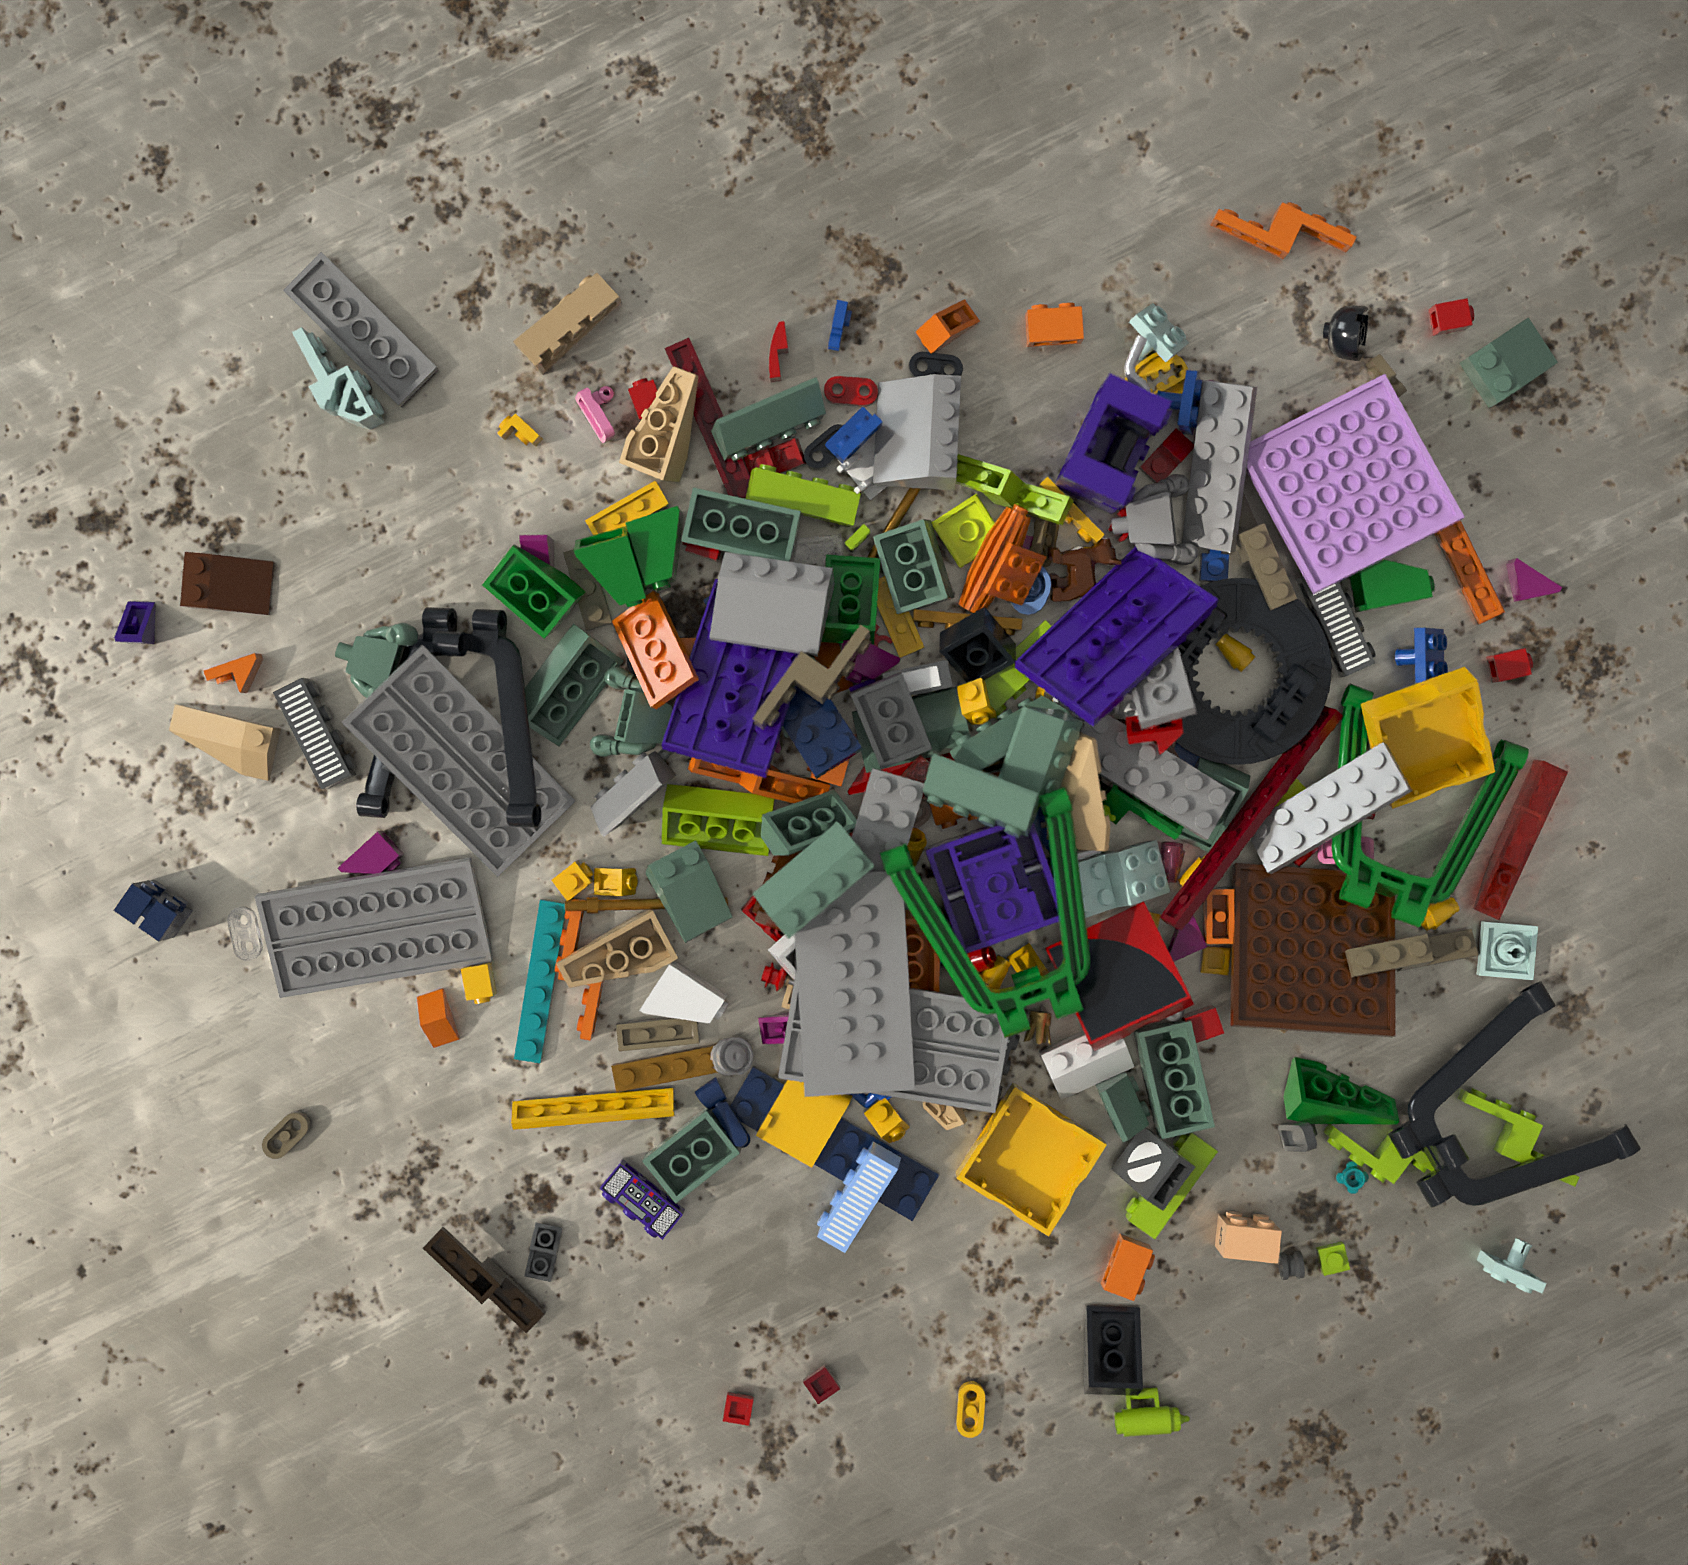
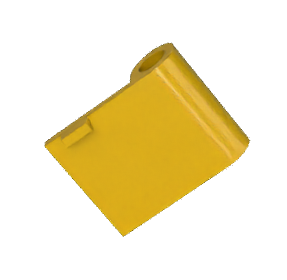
M786 1080L783 1089L760 1126L756 1136L812 1168L853 1096L851 1094L805 1097L804 1082Z

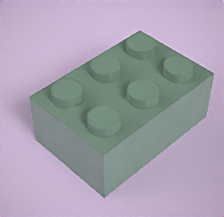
M704 1108L648 1152L642 1162L672 1200L677 1203L739 1155L741 1148L732 1143L712 1110Z

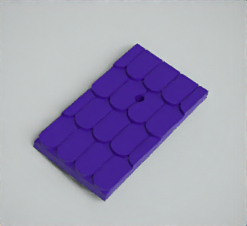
M1135 546L1121 560V565H1115L1016 660L1015 669L1025 674L1027 678L1042 689H1045L1047 693L1094 727L1124 700V696L1145 679L1157 664L1186 640V636L1211 615L1212 610L1217 607L1218 599L1159 558L1146 555L1138 551Z
M715 579L689 658L699 680L677 695L662 741V749L766 778L790 702L782 704L778 710L780 715L772 726L767 725L764 730L754 724L753 717L799 654L710 640L718 579Z

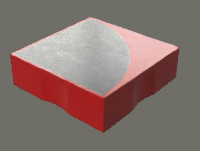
M1144 901L1087 928L1090 968L1083 981L1075 986L1083 1011L1076 1013L1094 1051L1129 1036L1144 1025L1159 1022L1194 1005ZM1061 941L1045 948L1055 970L1063 962Z

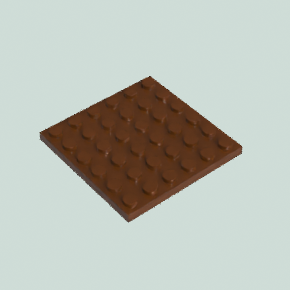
M1235 863L1233 865L1234 935L1231 957L1230 1026L1379 1037L1396 1036L1395 969L1352 978L1345 953L1347 949L1395 940V919L1391 917L1395 896L1390 898L1375 892L1370 906L1363 908L1339 898L1347 875L1341 870L1285 866L1270 874L1267 873L1264 865Z

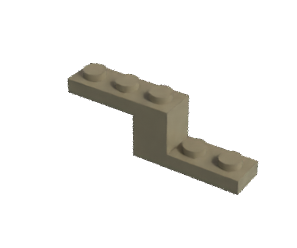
M1243 492L1236 549L1243 563L1249 561L1270 610H1273L1297 599V596L1265 523L1258 526Z
M860 625L829 669L801 651L753 717L754 724L762 730L767 725L772 726L780 715L779 708L784 702L788 704L795 695V686L822 704L827 698L831 700L839 689L837 684L843 676L847 678L854 669L855 663L853 661L858 654L863 655L871 644L869 640L870 631Z
M1472 929L1432 937L1424 934L1347 949L1345 951L1352 978L1394 969L1399 972L1478 956Z

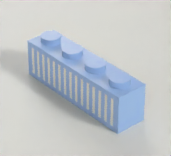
M872 1142L868 1150L863 1148L856 1160L859 1165L855 1171L850 1169L843 1181V1184H845L842 1192L837 1190L830 1201V1205H832L829 1213L824 1211L819 1218L817 1225L820 1229L817 1237L845 1253L898 1170L901 1157L875 1142Z

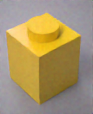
M492 962L461 968L466 1001L474 1000L475 1004L491 1001L490 997L497 994Z

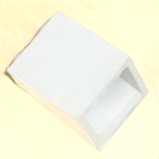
M673 961L669 964L639 1011L644 1014L710 1024L713 1018L719 1020L728 1005L725 1002L727 994L677 961Z

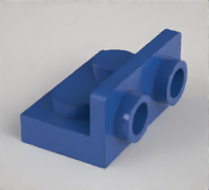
M862 407L825 443V446L843 464L845 460L850 458L882 427L883 421L876 414L872 416Z

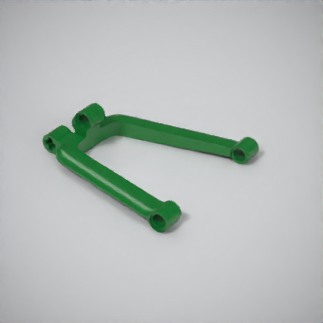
M1351 683L1347 685L1341 699L1343 717L1341 718L1338 769L1366 753L1367 731L1361 704L1372 700L1374 693ZM1501 739L1498 742L1493 753L1495 772L1486 775L1430 878L1410 875L1367 857L1361 849L1362 821L1332 838L1333 859L1339 869L1347 874L1339 898L1360 907L1368 908L1375 892L1390 898L1398 895L1392 908L1391 917L1415 927H1420L1426 917L1429 904L1443 902L1455 891L1511 788L1518 771L1525 765L1529 749L1507 740Z
M1065 787L1039 796V803L1048 828L1063 950V962L1060 967L1042 977L1038 967L1034 966L1011 974L1015 986L996 990L987 986L916 872L907 845L903 844L880 852L887 875L891 877L894 886L965 1001L972 1009L979 1013L996 1014L1004 1038L1031 1029L1023 1007L1049 998L1057 1020L1083 1011L1075 986L1083 981L1088 974L1090 952L1074 822L1071 814L1073 809Z

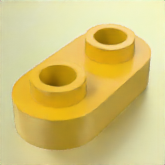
M969 1381L964 1383L958 1391L956 1425L962 1436L973 1438L978 1436L983 1430L985 1392L979 1383ZM969 1391L976 1392L974 1398H968L966 1395ZM969 1417L974 1419V1423L971 1425L965 1423V1420Z

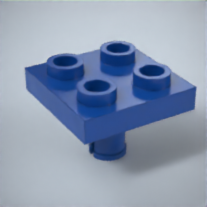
M1186 370L1182 394L1160 390L1157 392V395L1172 401L1168 409L1180 410L1178 426L1182 434L1193 435L1194 428H1197L1198 401H1200L1203 381L1200 379L1198 372Z
M1414 628L1415 649H1397L1395 652L1397 666L1415 665V683L1448 673V665L1444 661V650L1447 649V637L1444 634V629Z

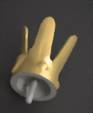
M1043 1004L1040 1005V1011H1030L1029 1025L1031 1029L1027 1030L1023 1042L1031 1040L1036 1027V1043H1046L1048 1036V1043L1051 1045L1049 1026H1051L1052 1017L1051 1013L1042 1012Z

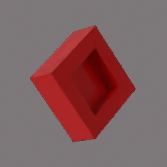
M728 1392L723 1422L749 1426L754 1396Z

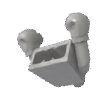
M1173 474L1160 480L1158 483L1145 485L1133 496L1131 503L1127 504V517L1112 518L1113 534L1129 533L1130 543L1135 544L1138 551L1153 558L1166 559L1181 566L1192 564L1198 555L1197 547L1189 543L1177 544L1172 505L1173 497H1179L1189 490V479L1182 474Z

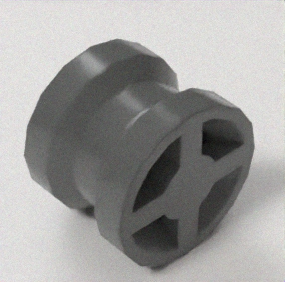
M1294 1251L1293 1254L1289 1255L1284 1252L1279 1253L1278 1269L1282 1280H1288L1291 1276H1296L1298 1279L1305 1277L1304 1260L1301 1251Z

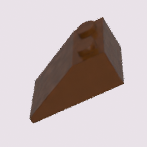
M185 552L180 606L270 615L275 562Z

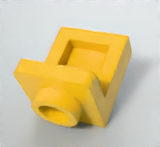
M982 678L957 686L962 715L972 725L984 724L989 719L997 716L996 711L990 706L986 682Z
M885 1098L879 1100L864 1112L880 1137L888 1143L896 1142L903 1138L906 1134L905 1131L910 1128L890 1101Z

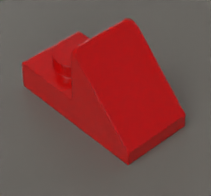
M1175 428L1139 469L1154 483H1158L1160 480L1167 478L1194 449V444Z
M1138 715L1126 717L1128 744L1157 741L1160 755L1183 734L1182 718L1142 729Z

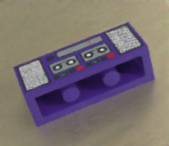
M624 1159L619 1162L599 1188L603 1191L602 1196L612 1204L617 1202L624 1208L623 1213L633 1221L638 1219L645 1225L644 1230L654 1238L658 1236L663 1240L685 1211L681 1205L675 1203L671 1197Z

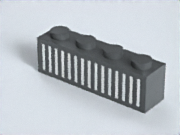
M1303 576L1296 579L1309 610L1317 619L1325 634L1331 659L1339 677H1346L1375 664L1373 659L1376 656L1374 648L1370 642L1366 643L1362 634L1364 626L1358 617H1354L1351 610L1353 602L1349 594L1343 592L1340 586L1342 581L1313 595Z
M300 678L274 691L273 694L321 789H329L357 775L354 770L356 763L350 753L346 754L342 747L344 739L338 729L334 730L329 721L332 719L329 709L326 705L322 706L317 697L320 695V692L315 682L309 681L308 678Z

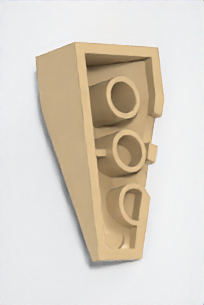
M677 367L671 369L657 390L655 400L649 409L644 410L641 415L642 419L635 430L632 429L628 434L619 463L663 481L680 482L688 457L698 375Z
M1080 732L1061 788L1065 787L1073 811H1071L1074 822L1077 850L1107 851L1109 850L1110 820L1109 816L1104 815L1102 801L1106 800L1105 790H1100L1098 775L1101 773L1097 741L1095 738Z
M650 909L644 910L557 962L556 965L568 987L572 988L615 978L655 972L675 961L678 957L654 912Z

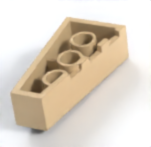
M598 273L593 276L588 275L581 281L579 288L573 293L567 294L557 306L513 342L543 375L622 301Z

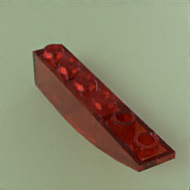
M1543 760L1533 761L1491 856L1473 907L1474 910L1500 920L1568 771Z

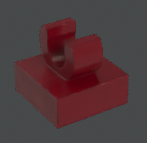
M826 1364L803 1379L804 1385L817 1404H820L841 1388Z

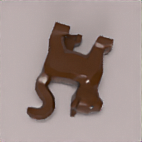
M1103 537L1091 547L1076 546L1064 552H1060L1057 547H1048V560L1056 564L1067 565V576L1059 577L1055 573L1049 574L1053 587L1050 599L1053 602L1082 598L1096 585V563L1102 565H1121V560L1116 558V551L1111 544L1110 538Z

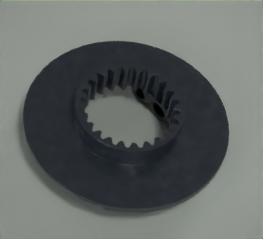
M1229 578L1209 582L1200 587L1218 599L1217 607L1178 646L1196 714L1182 717L1183 734L1175 742L1192 754L1217 763L1243 765L1265 761L1278 756L1297 744L1310 731L1325 706L1331 684L1332 662L1329 645L1319 622L1300 600L1295 599L1270 610L1259 583L1255 579ZM1241 628L1242 634L1252 631L1253 638L1261 635V643L1270 644L1268 652H1275L1276 654L1272 661L1279 663V666L1274 669V672L1279 674V678L1273 679V683L1277 687L1276 689L1269 690L1270 698L1265 697L1262 699L1264 706L1256 704L1254 705V711L1245 709L1244 714L1241 711H1234L1233 715H1231L1230 710H1224L1220 713L1219 706L1211 708V700H1202L1205 693L1196 690L1200 682L1193 680V677L1198 675V671L1194 670L1193 666L1199 664L1197 659L1203 653V649L1210 644L1209 641L1218 638V632L1223 635L1227 634L1228 629H1230L1232 633H1236Z

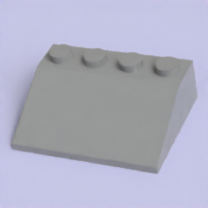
M933 374L879 382L877 416L883 422L882 427L875 435L873 486L940 490L955 489L961 376Z
M725 552L718 578L710 640L798 654L802 651L806 655L818 656L835 586L833 568Z

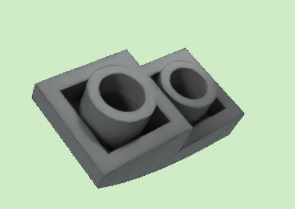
M535 1223L524 1277L552 1282L562 1228Z

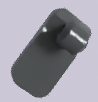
M1287 1122L1278 1125L1279 1135L1285 1151L1307 1152L1317 1148L1315 1124Z

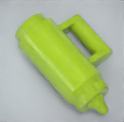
M1157 1387L1143 1388L1138 1396L1125 1395L1126 1409H1121V1412H1115L1116 1433L1123 1434L1124 1437L1171 1434L1172 1432L1180 1431L1181 1425L1190 1420L1189 1416L1180 1414L1177 1407L1160 1406ZM1154 1398V1407L1131 1408V1400Z

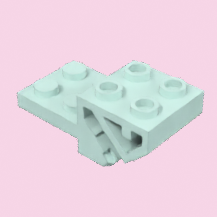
M302 327L292 332L318 380L308 387L321 409L332 416H340L351 424L369 430L384 423L381 416L384 410L379 401L369 394L368 391L372 388L364 375H361L358 370H352L349 366L337 370L332 361L329 362L327 357L324 356L323 353L327 352L326 347L319 337L316 338L313 332L309 333Z
M1157 840L1127 846L1119 852H1103L1088 859L1078 861L1085 918L1117 907L1131 906L1170 893Z

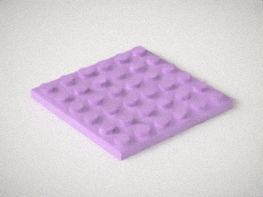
M1385 374L1250 442L1246 471L1313 595L1464 518L1463 513Z

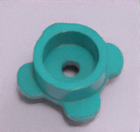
M1349 1161L1346 1164V1168L1336 1175V1181L1344 1184L1347 1187V1191L1351 1194L1357 1193L1358 1189L1369 1179L1368 1173L1361 1171L1354 1161ZM1351 1175L1355 1176L1353 1180L1350 1179Z

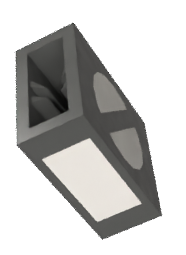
M947 660L882 673V679L902 672L911 696L953 687Z
M1144 1128L1135 1135L1111 1169L1145 1200L1163 1211L1194 1170L1195 1166L1148 1128Z

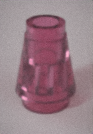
M1162 842L1159 850L1168 883L1178 882L1186 851L1183 850L1182 843Z

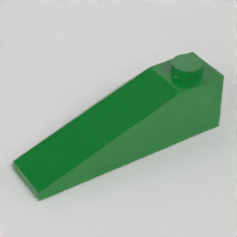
M1299 1057L1292 1059L1283 1096L1288 1120L1308 1122L1309 1124L1397 1125L1400 1122L1394 1098L1367 1085L1361 1087L1349 1081L1350 1077L1343 1073L1338 1076L1326 1070L1327 1066L1320 1062Z

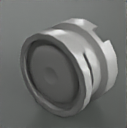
M724 1038L713 1046L710 1060L713 1061V1068L724 1076L741 1075L746 1073L751 1067L753 1051L750 1044L742 1038Z

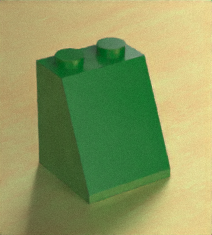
M678 506L625 522L645 586L656 592L671 588L670 583L676 582L683 525V514Z
M626 526L575 541V556L619 605L626 604L627 607H632L642 603V599L646 598L647 587L645 586Z
M1385 559L1349 577L1355 613L1433 597L1432 592L1435 591L1434 580L1432 576H1429L1428 570Z

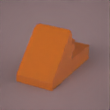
M253 653L204 670L206 680L216 681L217 685L232 681V676L234 675L239 692L247 693L262 664L263 656L262 654Z

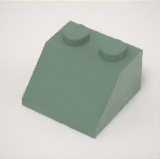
M1122 1072L1095 1085L1114 1129L1122 1142L1128 1141L1150 1125L1146 1118L1150 1116V1112L1145 1101L1139 1102L1136 1092L1140 1090L1133 1076L1128 1077L1125 1072Z

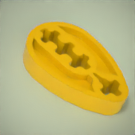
M1156 352L1136 365L1135 372L1144 380L1150 378L1151 381H1154L1158 378L1159 371L1163 374L1168 373L1171 370L1170 365L1173 364L1175 368L1180 367L1179 378L1172 375L1167 379V385L1160 382L1155 386L1156 391L1153 392L1150 388V392L1157 394L1158 390L1182 394L1188 367L1178 355L1165 362Z

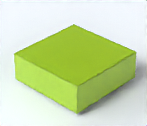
M863 524L844 543L851 552L854 551L870 536L871 530Z

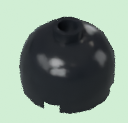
M1355 305L1342 307L1333 314L1330 322H1325L1323 339H1328L1329 349L1337 357L1346 360H1361L1363 353H1358L1359 345L1365 346L1369 315H1364L1363 313L1368 310V307Z

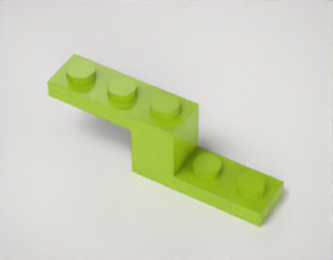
M957 454L955 484L982 492L994 504L1004 507H1013L1014 504H1017L1029 510L1028 515L1059 525L1064 524L1074 501L1071 497L1024 483L1011 470Z
M1474 1088L1470 1092L1461 1089L1457 1099L1506 1121L1493 1150L1520 1163L1545 1156L1533 1150L1543 1127L1542 1124L1535 1121L1537 1116L1522 1109L1519 1114L1510 1110L1512 1105L1496 1099L1495 1103L1486 1100L1487 1094ZM1574 1174L1559 1180L1576 1187L1580 1177Z
M1328 1124L1323 1131L1329 1136L1327 1140L1329 1144L1339 1151L1343 1147L1351 1152L1349 1158L1361 1167L1366 1163L1373 1169L1370 1174L1382 1183L1387 1179L1395 1184L1410 1162L1423 1173L1427 1169L1431 1172L1434 1171L1432 1164L1422 1151L1402 1159L1388 1134L1372 1155L1331 1124Z

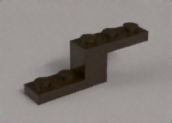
M444 1227L423 1247L475 1299L483 1304L489 1298L526 1334L545 1315L546 1311L489 1257L480 1262Z

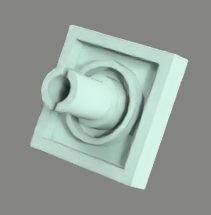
M1154 303L1136 314L1129 323L1141 336L1147 339L1138 360H1144L1154 349L1167 362L1189 342L1186 340L1183 330L1178 326H1174L1167 319V313Z
M1481 921L1476 975L1533 980L1538 926Z
M1515 1238L1507 1260L1480 1250L1477 1261L1484 1266L1483 1270L1490 1273L1491 1277L1504 1283L1508 1280L1516 1284L1517 1288L1530 1294L1533 1290L1543 1293L1547 1284L1534 1273L1523 1268L1529 1250L1532 1248L1531 1244Z

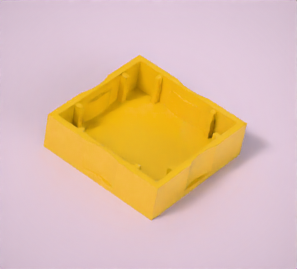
M1465 667L1361 704L1370 749L1382 742L1386 743L1412 789L1410 793L1389 804L1392 809L1430 796L1443 788L1461 785L1495 772L1490 742L1484 730V711L1478 680Z
M1012 1082L996 1107L995 1113L989 1118L955 1174L956 1178L988 1199L1003 1204L1018 1218L1049 1236L1070 1204L1075 1189L1087 1177L1107 1144L1093 1132Z

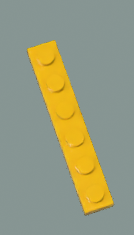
M666 1088L512 1101L511 1125L513 1130L672 1117L675 1116L674 1089Z

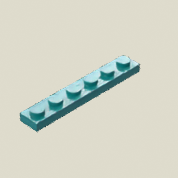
M541 899L539 902L514 1059L534 1063L542 1062L556 978L555 965L560 954V938L565 924V903L544 899Z

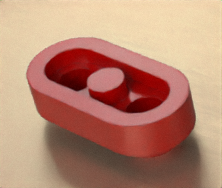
M834 376L825 383L824 395L830 403L835 405L866 407L876 401L878 388L875 382L868 378ZM835 385L842 387L843 391L840 394L833 393L832 388ZM862 387L869 389L870 393L867 396H862L859 393Z

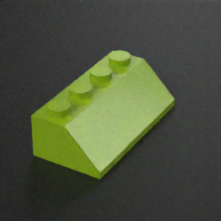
M667 784L662 810L661 844L684 847L696 840L700 849L769 856V848L761 838L762 815L774 811V799L752 793Z

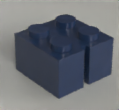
M156 880L132 883L113 910L132 924H136L139 918L143 916L144 920L138 928L158 942L176 937L193 912V910L187 907V901L177 895L172 897L165 892L166 887Z

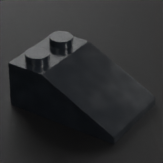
M1086 1306L1084 1394L1138 1396L1143 1390L1140 1307Z

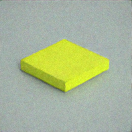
M975 494L931 523L957 566L961 569L975 559L987 533L995 522L978 495Z

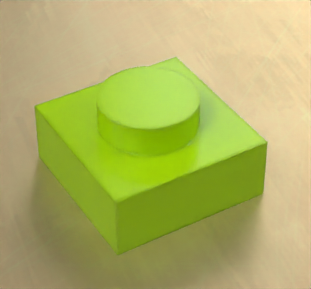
M1342 1241L1316 1247L1321 1272L1324 1276L1350 1270L1345 1245Z

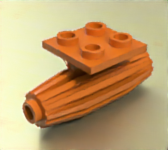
M1014 504L1013 507L1007 506L991 527L968 571L958 603L961 607L974 613L983 607L988 609L996 597L1023 605L1046 559V556L1023 548L1031 517L1027 515L1029 510L1017 504Z

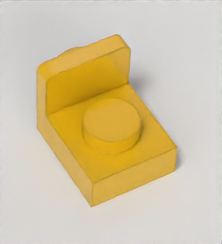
M516 413L512 417L510 415L507 416L500 423V430L497 433L506 440L517 429L518 431L514 435L526 446L529 442L537 446L543 440Z
M577 860L551 881L564 898L570 900L594 882L591 878L594 873L585 862L580 863Z
M594 868V895L628 896L636 894L638 884L636 868Z
M1030 943L1007 957L1016 972L1037 966L1041 977L1049 973Z

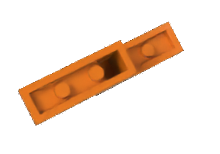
M1282 202L1267 231L1263 230V226L1258 222L1251 220L1246 222L1238 218L1239 215L1229 209H1224V211L1219 209L1210 224L1282 259L1288 255L1299 231L1343 252H1347L1356 239V236L1352 235L1348 228L1336 225V227L1326 223L1327 220L1318 214L1309 215L1301 211L1302 208L1291 202H1287V204Z
M692 757L688 766V770L692 773L738 783L752 794L790 803H797L828 792L831 786L827 782L780 771L772 764H770L766 778Z
M574 898L573 900H586V899ZM565 911V919H569L567 930H562L560 945L564 946L563 954L557 957L556 963L577 951L584 911ZM555 965V972H559L558 980L565 981L557 965ZM604 981L588 984L590 985L589 989H584L582 1004L586 1005L584 1015L579 1016L577 1031H581L580 1039L591 1041L594 1037Z

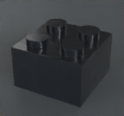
M986 607L981 608L940 632V653L966 683L979 678L986 680L1016 662V643Z

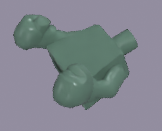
M407 623L367 630L363 637L356 636L353 646L339 642L335 651V657L348 661L345 672L351 675L350 680L352 684L367 698L398 668L404 646L415 645L418 641V632L415 627Z
M612 667L607 670L604 675L605 682L614 689L624 690L615 737L607 734L594 736L590 741L591 750L598 756L606 757L620 754L640 755L654 749L657 743H662L673 707L667 703L657 710L650 707L637 676L630 674L622 667Z

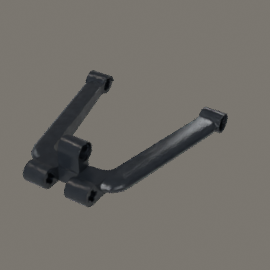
M426 607L422 615L423 633L418 635V641L415 645L405 647L399 667L422 645L434 657H463L466 654H480L490 656L493 659L496 669L510 793L506 820L508 825L512 827L537 828L541 822L542 811L537 803L522 659L516 644L506 638L507 616L505 611L476 609L472 615L473 634L457 632V613L454 608ZM375 755L373 756L366 780L365 791L360 793L357 798L356 810L361 817L385 818L389 812L390 802L388 796H390L395 775L383 769L382 766L384 764Z
M1542 981L1522 990L1520 996L1505 1007L1420 1086L1408 1103L1407 1113L1409 1121L1388 1134L1402 1159L1411 1157L1423 1149L1432 1164L1434 1171L1416 1182L1430 1207L1438 1206L1449 1200L1452 1196L1466 1205H1484L1613 1162L1617 1159H1626L1641 1149L1627 1124H1624V1127L1608 1135H1603L1598 1139L1471 1179L1460 1167L1469 1160V1157L1456 1135L1441 1136L1434 1119L1438 1107L1532 1019L1555 1007V1003Z

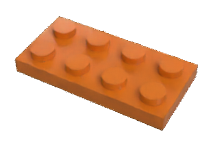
M652 591L646 595L645 599H642L641 604L630 607L612 620L650 707L657 710L699 680L665 605L657 592Z

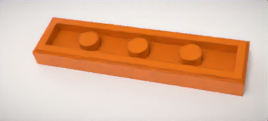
M1459 521L1435 533L1434 535L1477 623L1482 624L1504 613V608L1462 522Z

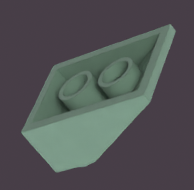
M1528 317L1459 364L1488 408H1490L1558 362Z
M1199 757L1194 768L1235 792L1207 840H1204L1185 827L1178 839L1209 852L1231 823L1249 790L1251 775L1229 765Z
M696 840L648 865L645 874L685 943L732 918L713 871Z

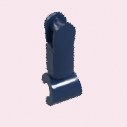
M713 1078L695 1091L697 1098L706 1108L712 1110L732 1143L740 1148L747 1147L751 1142V1137L741 1124L729 1102L725 1101L727 1096L717 1078Z

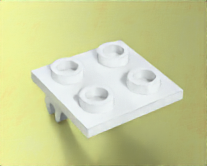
M876 433L850 458L845 460L843 464L838 460L841 465L836 468L839 473L846 471L858 485L854 489L856 494L863 492L869 500H872L888 487L873 486Z

